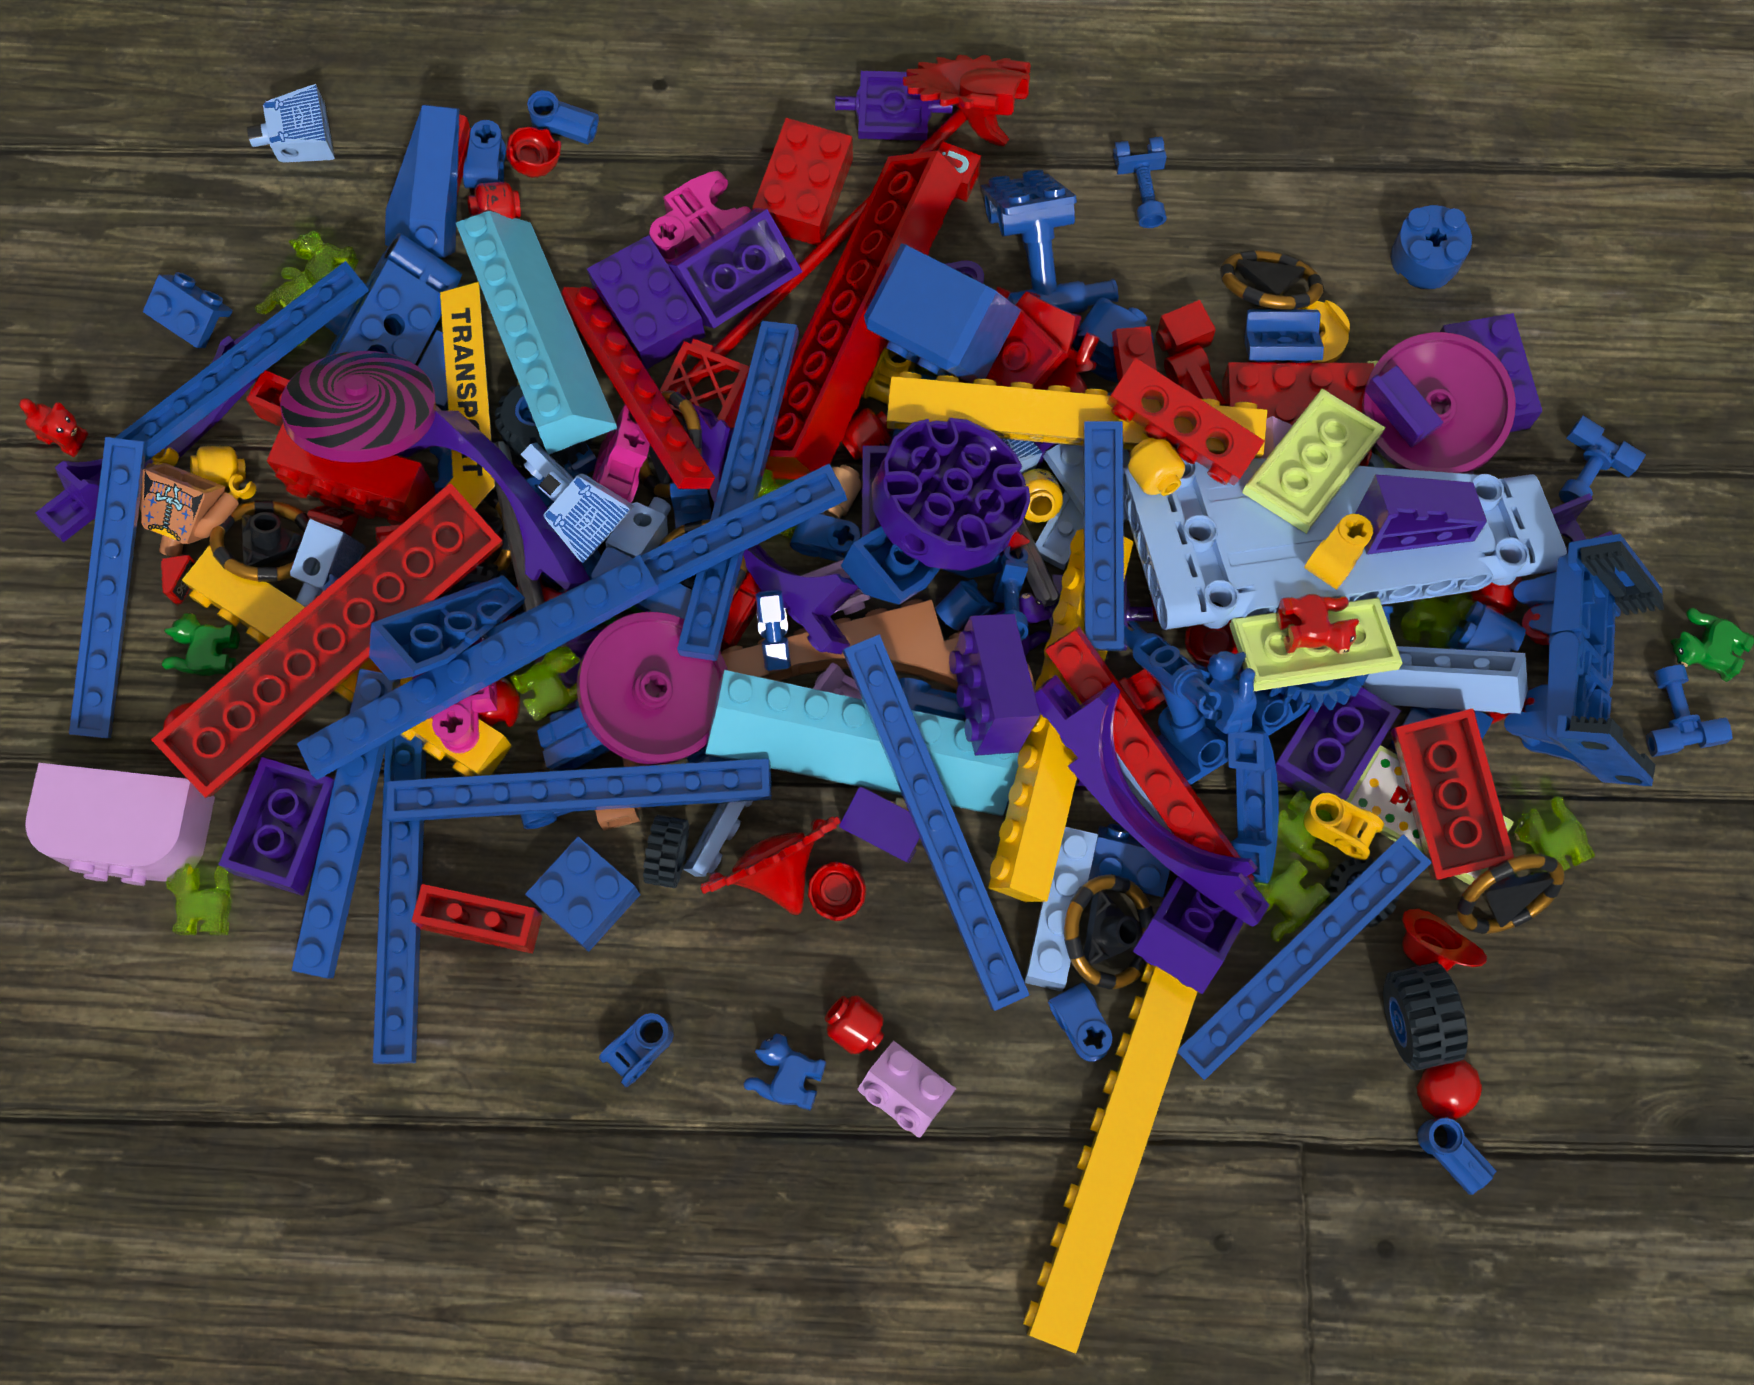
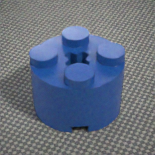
M1438 205L1413 209L1404 220L1391 249V262L1397 274L1401 273L1408 279L1407 283L1420 289H1437L1447 284L1458 273L1471 249L1472 234L1466 222L1465 214L1459 209H1450Z
M1099 298L1079 326L1072 347L1078 352L1086 332L1098 336L1100 339L1091 357V360L1096 363V368L1092 372L1101 378L1118 383L1111 332L1121 328L1146 327L1147 317L1139 309L1129 308L1127 310L1113 304L1106 298ZM1151 332L1152 342H1153V345H1154L1155 340H1154L1153 334H1152V332Z
M1476 601L1465 617L1467 621L1463 628L1456 626L1448 637L1446 645L1449 646L1448 649L1512 652L1514 650L1517 652L1524 639L1526 629L1485 604L1483 605Z

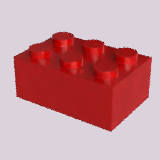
M786 118L752 209H768L782 236L818 246L824 240L853 161V137Z

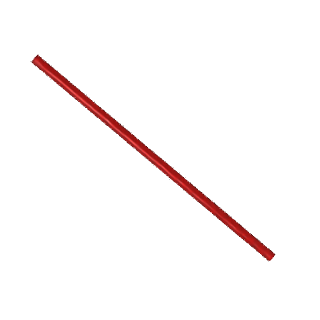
M958 109L914 153L936 151L942 141L945 142L967 120L964 113ZM869 197L799 264L803 271L802 273L770 292L714 347L713 352L725 357L853 232ZM701 359L686 375L705 369L703 360ZM701 379L691 382V387L693 388ZM686 385L671 390L680 392L684 396L688 393Z

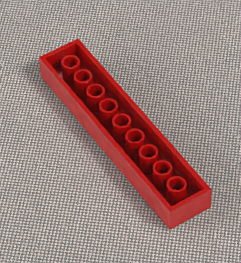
M938 150L890 156L884 165L793 356L765 467V472L774 479L796 480L827 464L831 465L835 452L845 436L848 424L859 406L867 383L873 376L874 368L880 355L888 343L886 339L867 329L864 315L901 243L927 256L929 255L932 243L943 225L944 217L951 202L956 197L957 189L963 179V176Z
M449 483L151 740L205 798L213 796L370 660L369 650L372 622L443 597L503 545L502 539L458 490Z

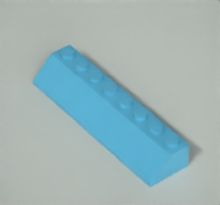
M486 211L456 222L547 454H552L617 429L613 415L531 222L517 218L511 219L492 211Z
M724 670L719 682L705 752L706 755L734 761L769 758L771 768L902 796L862 699ZM911 710L950 805L1003 816L1010 788L1015 781L1019 753L975 756L972 742H968L965 736V721Z

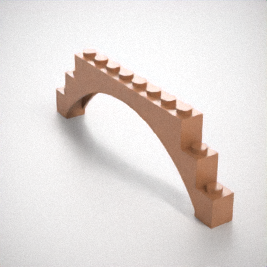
M914 599L903 603L901 608L887 611L885 608L872 610L865 615L866 617L851 621L850 618L834 620V623L851 644L850 646L880 634L896 672L920 676L957 690L956 674H952L950 671L949 655L951 651H954L958 643L960 632L949 636V640L944 641L932 600L923 602L922 599ZM805 628L795 631L794 636L786 637L788 639L791 667L788 669L772 671L765 669L762 641L765 638L760 640L756 646L744 649L742 646H733L721 652L728 671L774 681H782L802 674L825 671L831 663L839 665L841 669H850L843 653L840 655L828 652L822 653L816 650L808 641L807 636L809 633ZM1027 664V665H1028V669H1029V673H1030V677H1031V681H1032V685H1033V689H1034V692H1035V691H1036V690H1035V686H1036V685H1035V682H1034V679H1033V676H1032V672H1031L1030 666H1029V664ZM622 757L624 767L651 766L650 764L637 763ZM639 808L595 810L598 823L603 831L640 821Z

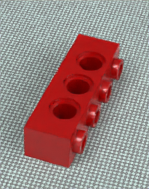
M1137 358L1134 359L1107 402L1108 405L1113 407L1111 412L1116 417L1127 423L1133 420L1144 427L1143 433L1149 438L1167 440L1176 448V452L1181 459L1190 464L1198 462L1209 469L1207 474L1223 485H1227L1229 482L1234 486L1241 479L1265 442L1262 438ZM1145 397H1153L1159 401L1161 410L1155 413L1148 412L1143 408L1141 400ZM1178 417L1188 419L1192 424V432L1181 433L1177 431L1174 426V419ZM1209 438L1219 439L1224 445V453H1211L1207 449L1206 440Z

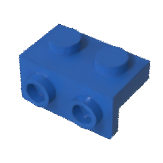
M176 272L175 275H158L143 313L194 347L206 348L218 318L230 317L233 310L222 303V297L211 291L200 289L195 285L196 281L186 274Z
M1249 309L1246 317L1244 341L1249 360H1254L1255 362L1291 360L1293 363H1310L1312 360H1323L1324 346L1319 334L1321 316L1319 310Z
M1109 824L1108 827L1099 826L1088 880L1101 875L1113 874L1128 878L1143 893L1163 897L1170 869L1164 866L1121 825Z

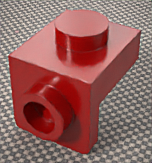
M1145 669L1127 680L1125 677L1118 680V683L1142 716L1166 702L1159 681Z

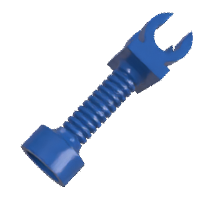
M1162 137L1149 138L1150 144L1147 145L1148 154L1130 156L1128 141L1114 142L1116 149H1113L1117 175L1137 174L1142 205L1137 209L1139 225L1143 228L1158 227L1167 219L1164 204L1155 199L1150 171L1161 170L1165 167L1167 156Z
M1008 546L1001 560L1002 572L996 575L992 587L994 592L993 601L1004 603L1005 612L1003 614H1015L1022 641L1028 635V619L1026 615L1019 611V594L1028 571V553L1022 548L1019 559H1015L1010 556V546Z

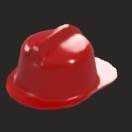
M1409 909L1404 912L1402 921L1406 933L1402 947L1408 958L1416 965L1421 966L1438 962L1448 972L1455 964L1479 967L1487 962V955L1479 946L1455 931L1440 917L1420 909Z

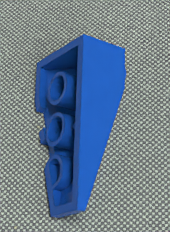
M422 105L386 207V246L390 245L398 233H402L436 257L444 258L455 252L459 108Z
M882 526L855 541L841 564V567L864 595L898 605L925 589L940 570V568L928 567L921 561L904 553L896 544L889 540Z
M503 575L372 622L369 658L390 681L414 677L449 663L524 604L525 597Z

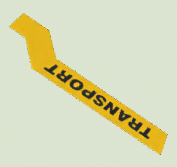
M479 282L440 292L448 411H459L491 441ZM451 449L453 478L449 483L476 509L495 487V480L474 460Z

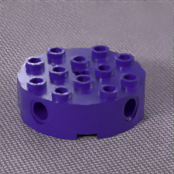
M949 418L947 422L937 420L929 422V419L910 424L894 437L872 483L873 511L886 536L893 544H896L908 556L921 561L928 567L961 571L989 564L1007 548L1012 535L1022 525L1030 504L1029 486H1026L1025 479L1020 471L1023 466L1016 453L994 432L969 420Z

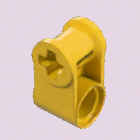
M885 347L874 368L873 376L868 381L861 397L865 399L871 397L888 405L891 376L899 377V373L914 372L916 364L909 360L903 363L893 362L891 358L898 354Z
M1349 514L1343 517L1326 540L1319 544L1304 568L1337 590L1349 575L1365 546L1370 541L1373 535L1371 522L1360 514Z
M1331 793L1317 795L1312 800L1304 816V826L1312 836L1337 847L1346 855L1359 860H1366L1370 855L1369 846L1376 832H1381L1384 827L1382 819L1374 813L1358 808ZM1316 811H1327L1331 814L1333 821L1326 822L1318 818ZM1361 830V831H1362V834H1361L1360 838H1358L1357 835H1358L1359 831Z

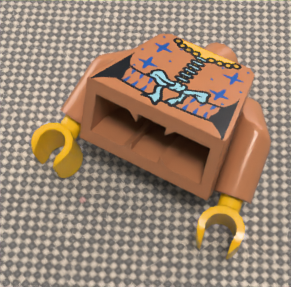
M168 447L166 453L165 449H162L151 458L153 460L152 464H147L146 468L143 469L139 505L142 513L141 523L145 529L162 535L159 548L160 553L171 557L181 556L184 544L208 538L211 530L225 522L239 505L237 500L239 498L249 499L255 494L256 485L250 481L244 489L238 490L239 485L244 481V477L236 474L230 478V492L226 493L225 486L174 467L178 462L179 455L173 448Z

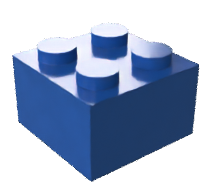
M577 837L525 895L589 952L641 894L635 885L580 837Z

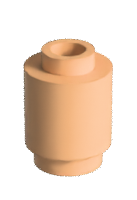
M846 465L832 467L845 491L847 501L822 512L827 516L838 519L841 516L847 515L862 488L859 473Z

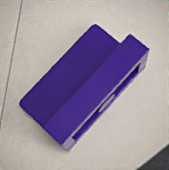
M1397 365L1381 377L1376 374L1370 379L1365 392L1411 448L1440 428L1444 423Z
M863 787L858 788L839 825L845 831L907 863L911 862L917 851L915 847L920 837L909 811Z

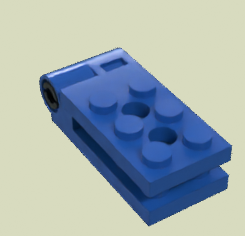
M398 233L382 254L368 279L366 286L369 291L356 301L326 357L352 351H376L396 355L415 364L442 315L440 292L456 288L462 273L402 233ZM384 322L390 326L392 335L385 330Z

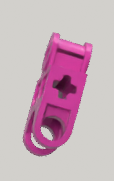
M713 171L691 179L664 196L666 214L657 218L652 223L650 238L667 264L752 211L747 206L737 210L735 207L729 210H722L714 206L718 201L717 198L728 186V180L721 172Z
M624 405L617 419V429L608 432L601 444L592 479L632 503L639 484L640 468L647 458L650 443L639 425L630 419L628 415L630 411Z
M480 637L477 641L470 645V648L482 642L484 638ZM423 673L412 677V680H413L414 678H416V677L422 675ZM496 682L430 717L433 720V730L441 739L446 749L453 753H465L475 747L480 736L478 713L497 711Z

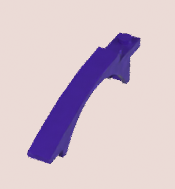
M259 323L235 341L230 336L223 339L219 344L212 363L261 325ZM259 376L164 448L165 453L166 449L171 447L178 453L179 458L182 457L232 408ZM103 458L87 462L63 460L55 466L65 490L35 513L39 521L63 543L96 517ZM149 459L147 462H145L144 469L146 468L147 464H152V459Z
M693 405L698 414L702 430L701 456L715 476L709 489L715 503L734 428L730 431L727 423L724 420H718L711 410ZM760 544L744 551L743 556L746 567L762 592L771 590L782 591L784 608L787 609L789 615L797 623L803 625L809 633L807 636L808 641L816 650L822 653L828 652L841 655L843 653L842 650L851 645L830 617L859 589L851 578H843L840 574L821 577L799 576L779 565L765 552Z
M436 406L435 419L428 432L417 443L395 455L411 457L420 451L439 446L458 451L481 465L499 484L515 512L523 539L525 574L534 581L538 580L543 571L545 575L556 581L565 590H571L590 581L581 561L544 518L543 515L548 508L504 453L459 411H442Z
M1054 675L1034 693L1039 713L1049 720L1059 733L1064 745L1076 755L1068 767L1112 818L1164 866L1218 906H1221L1224 910L1238 917L1251 927L1258 924L1270 905L1247 877L1258 868L1251 858H1234L1202 850L1176 837L1150 816L1129 788L1119 766L1114 745L1113 720L1120 690L1116 685L1111 683L1081 705H1079L1057 675Z

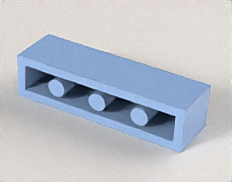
M1397 646L1403 662L1400 669L1369 674L1364 682V689L1392 706L1458 709L1461 711L1473 708L1474 711L1498 712L1501 714H1521L1528 692L1525 653Z
M1065 827L1048 901L1041 904L1024 983L1061 992L1066 985L1071 963L1064 941L1066 913L1074 895L1081 886L1088 882L1098 834Z

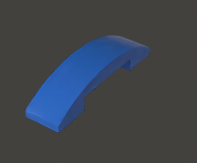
M1246 731L1242 733H1228L1229 768L1236 769L1238 838L1231 841V844L1241 858H1251L1258 867L1252 873L1255 878L1254 882L1268 883L1271 880L1274 866L1279 820L1278 781L1272 746L1267 732Z

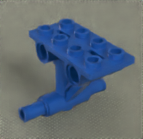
M1043 170L1026 171L1023 173V178L1010 180L1009 176L992 177L989 179V184L980 186L981 193L984 195L989 223H999L1002 237L1021 234L1026 252L1032 289L1010 293L1007 300L1015 305L1026 291L1039 294L1041 296L1040 299L1069 313H1082L1088 309V306L1095 305L1099 298L1118 302V287L1114 279L1087 285L1080 281L1063 284L1056 283L1052 239L1055 238L1054 227L1074 224V204L1077 203L1074 193L1049 174H1044Z
M1128 621L1127 624L1133 631L1124 625V644L1133 651L1135 661L1159 681L1167 703V707L1162 711L1158 719L1161 735L1157 738L1191 785L1228 762V734L1223 733L1215 726L1217 720L1221 719L1222 712L1218 710L1215 719H1207L1203 715L1211 714V710L1204 703H1207L1216 711L1221 703V695L1209 686L1212 676L1208 668L1190 662L1180 654L1178 648L1171 646L1161 636L1155 633H1147L1137 622ZM1241 666L1238 674L1236 675V678L1238 680L1240 678L1242 671L1244 670L1243 666ZM1271 689L1254 691L1257 704L1252 714L1251 731L1267 732L1269 736L1309 711L1310 704L1306 703L1300 711L1297 708L1296 700L1291 699L1286 706L1283 705L1284 695L1281 693L1270 697Z

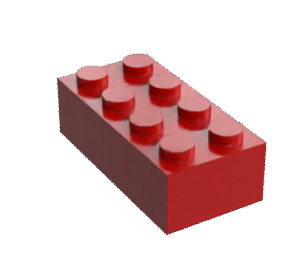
M1228 362L1222 379L1223 399L1226 402L1225 406L1234 407L1235 403L1238 402L1257 404V409L1267 410V418L1273 416L1293 425L1320 390L1324 389L1362 413L1363 394L1369 376L1374 369V363Z
M283 423L266 460L276 473L275 476L286 486V491L300 498H307V495L320 498L319 500L329 507L340 509L341 505L352 508L356 514L368 519H374L375 516L385 518L391 525L403 524L436 494L432 481L423 465L419 462L396 455L367 462H339L321 458L299 447L289 437Z
M1474 709L1395 727L1390 730L1424 855L1432 862L1428 866L1430 878L1432 880L1452 877L1493 867L1504 860L1514 858Z

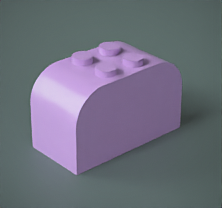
M38 763L26 815V832L31 844L38 851L66 865L70 871L84 873L83 877L86 879L107 881L108 876L121 877V882L140 886H144L146 880L165 882L169 879V881L177 879L176 875L182 874V877L185 876L199 863L205 849L215 797L205 798L186 778Z

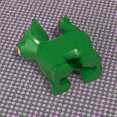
M1695 608L1688 609L1686 611L1687 618L1692 623L1704 626L1706 629L1703 632L1701 641L1685 631L1681 633L1680 638L1670 641L1674 646L1673 652L1677 656V663L1685 665V667L1699 663L1708 670L1716 671L1720 674L1722 680L1728 682L1740 673L1745 663V660L1740 658L1744 650L1746 652L1751 650L1754 644V636L1743 632L1732 621L1701 613Z
M184 613L180 619L173 622L171 628L164 630L175 642L185 645L190 644L186 659L176 656L167 657L162 661L164 669H177L184 673L211 676L215 674L227 675L235 668L236 658H229V654H222L224 648L238 649L240 634L235 626L227 624L223 628H218L208 624L202 625L197 620L196 615Z

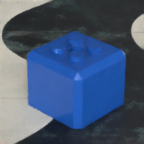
M901 243L864 315L868 330L889 341L886 346L889 350L938 376L953 375L967 383L973 384L975 379H986L1021 310L994 289Z

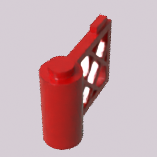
M693 339L692 343L684 341L660 392L671 391L674 388L686 385L691 397L689 400L696 406L719 398L722 409L717 419L724 420L731 431L735 427L750 367L714 353V348L710 344L697 339ZM689 354L702 359L706 368L686 375L683 364ZM726 369L738 373L734 383L719 388L714 376L715 373ZM679 373H681L682 377L677 379ZM709 376L715 390L696 397L690 383ZM728 394L726 400H724L723 395ZM669 404L674 414L684 417L678 409Z

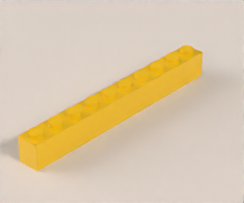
M912 372L899 373V377L891 376L887 428L904 430L913 422L929 419V422L936 420L947 422L949 418L969 420L994 432L1000 439L1084 446V421H1123L1111 412L1113 407L1107 404L1110 396H1108L1106 390L1087 389L1084 394L1070 392L1069 387L1058 385L1049 386L1048 390L1033 389L1032 384L1025 382L1011 383V387L996 386V382L989 379H975L972 384L961 383L959 378L946 375L937 376L936 380L921 379L922 375ZM1145 398L1141 400L1142 406L1146 411L1155 413L1161 410L1158 400ZM1201 399L1265 440L1267 410L1257 409V404L1249 402L1235 403L1234 407L1220 406V401ZM1184 417L1174 419V426L1177 431L1181 433L1192 432V424L1188 419ZM1133 420L1130 423L1123 421V450H1132L1137 444L1149 438L1143 433L1144 427ZM1209 438L1206 440L1207 449L1211 453H1224V445L1219 439ZM1265 442L1254 458H1261L1264 455Z
M1084 528L1076 530V534L1070 544L1071 554L1067 569L1062 577L1059 603L1053 613L1054 623L1045 649L1078 626L1084 632ZM1123 536L1125 579L1134 541ZM1044 649L1045 659L1041 675L1036 682L1035 690L1040 688L1054 675H1057L1079 705H1081V701ZM1097 651L1105 662L1107 651ZM1041 714L1018 754V768L1014 784L1009 791V805L1005 821L1000 827V841L996 857L990 867L991 878L988 886L989 889L1024 902L1048 901L1077 776L1068 767L1076 755L1064 745L1059 733L1049 720Z
M210 545L182 579L192 590L189 596L205 608H208L210 604L220 609L217 615L235 627L240 622L249 628L246 634L261 645L305 608L267 582L247 580L227 571L213 557ZM371 659L360 668L383 673ZM360 669L334 690V692L350 703L353 701ZM412 677L400 679L399 687L411 681ZM432 718L400 734L408 741H411L414 736L425 743L422 749L437 760L441 761L445 756L453 761L455 764L452 768L463 777L492 775L512 747L503 734L480 719L479 740L474 748L465 753H453L446 749L441 739L433 730Z
M1146 963L1141 977V981L1147 983L1143 997L1135 996L1128 1018L1134 1020L1130 1034L1123 1032L1115 1055L1122 1057L1118 1070L1116 1072L1110 1069L1103 1088V1092L1109 1094L1105 1108L1097 1107L1090 1126V1130L1096 1132L1092 1146L1084 1145L1077 1164V1168L1083 1170L1079 1184L1071 1183L1063 1205L1070 1209L1065 1224L1057 1223L1050 1245L1056 1247L1052 1263L1044 1261L1038 1277L1037 1285L1043 1287L1039 1301L1037 1303L1031 1300L1023 1322L1024 1325L1029 1326L1028 1336L1075 1354L1077 1353L1198 992L1191 987L1183 985L1172 975L1149 963Z

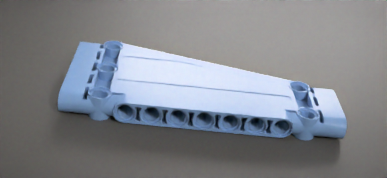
M1254 458L1241 479L1234 486L1229 482L1227 485H1223L1215 481L1207 474L1209 469L1198 462L1190 464L1184 461L1185 472L1180 479V487L1166 496L1161 495V493L1157 495L1144 493L1130 474L1128 466H1123V503L1156 614L1163 630L1201 624L1211 629H1219L1226 626L1229 620L1233 618L1278 612L1281 598L1293 597L1296 599L1307 594L1332 598L1345 596L1349 602L1379 597L1381 605L1472 592L1486 587L1491 582L1506 586L1511 584L1516 577L1557 571L1558 559L1567 554L1564 541L1541 484L1534 474L1497 479L1489 474L1475 475L1358 466L1306 534L1242 493L1245 485L1266 459ZM1375 474L1474 483L1487 519V523L1475 541L1366 555L1364 549L1355 566L1337 590L1304 568L1313 552L1323 540H1326L1340 520L1346 515L1355 514ZM1212 602L1219 603V604H1221L1223 607L1216 606V605L1213 604Z

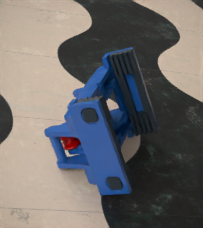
M1621 534L1569 542L1568 553L1558 559L1556 572L1532 580L1522 581L1514 589V597L1520 603L1527 604L1530 608L1524 614L1522 620V627L1526 629L1525 634L1536 644L1549 645L1548 684L1528 689L1521 714L1510 713L1505 718L1504 726L1510 734L1519 736L1524 747L1529 751L1574 761L1581 769L1596 776L1601 782L1652 787L1656 765L1646 754L1641 753L1640 755L1623 737L1622 728L1610 718L1612 698L1609 695L1613 684L1615 617L1620 616L1621 611L1625 615H1630L1629 610L1633 614H1638V608L1642 613L1647 612L1646 607L1650 611H1655V606L1659 610H1664L1662 588Z

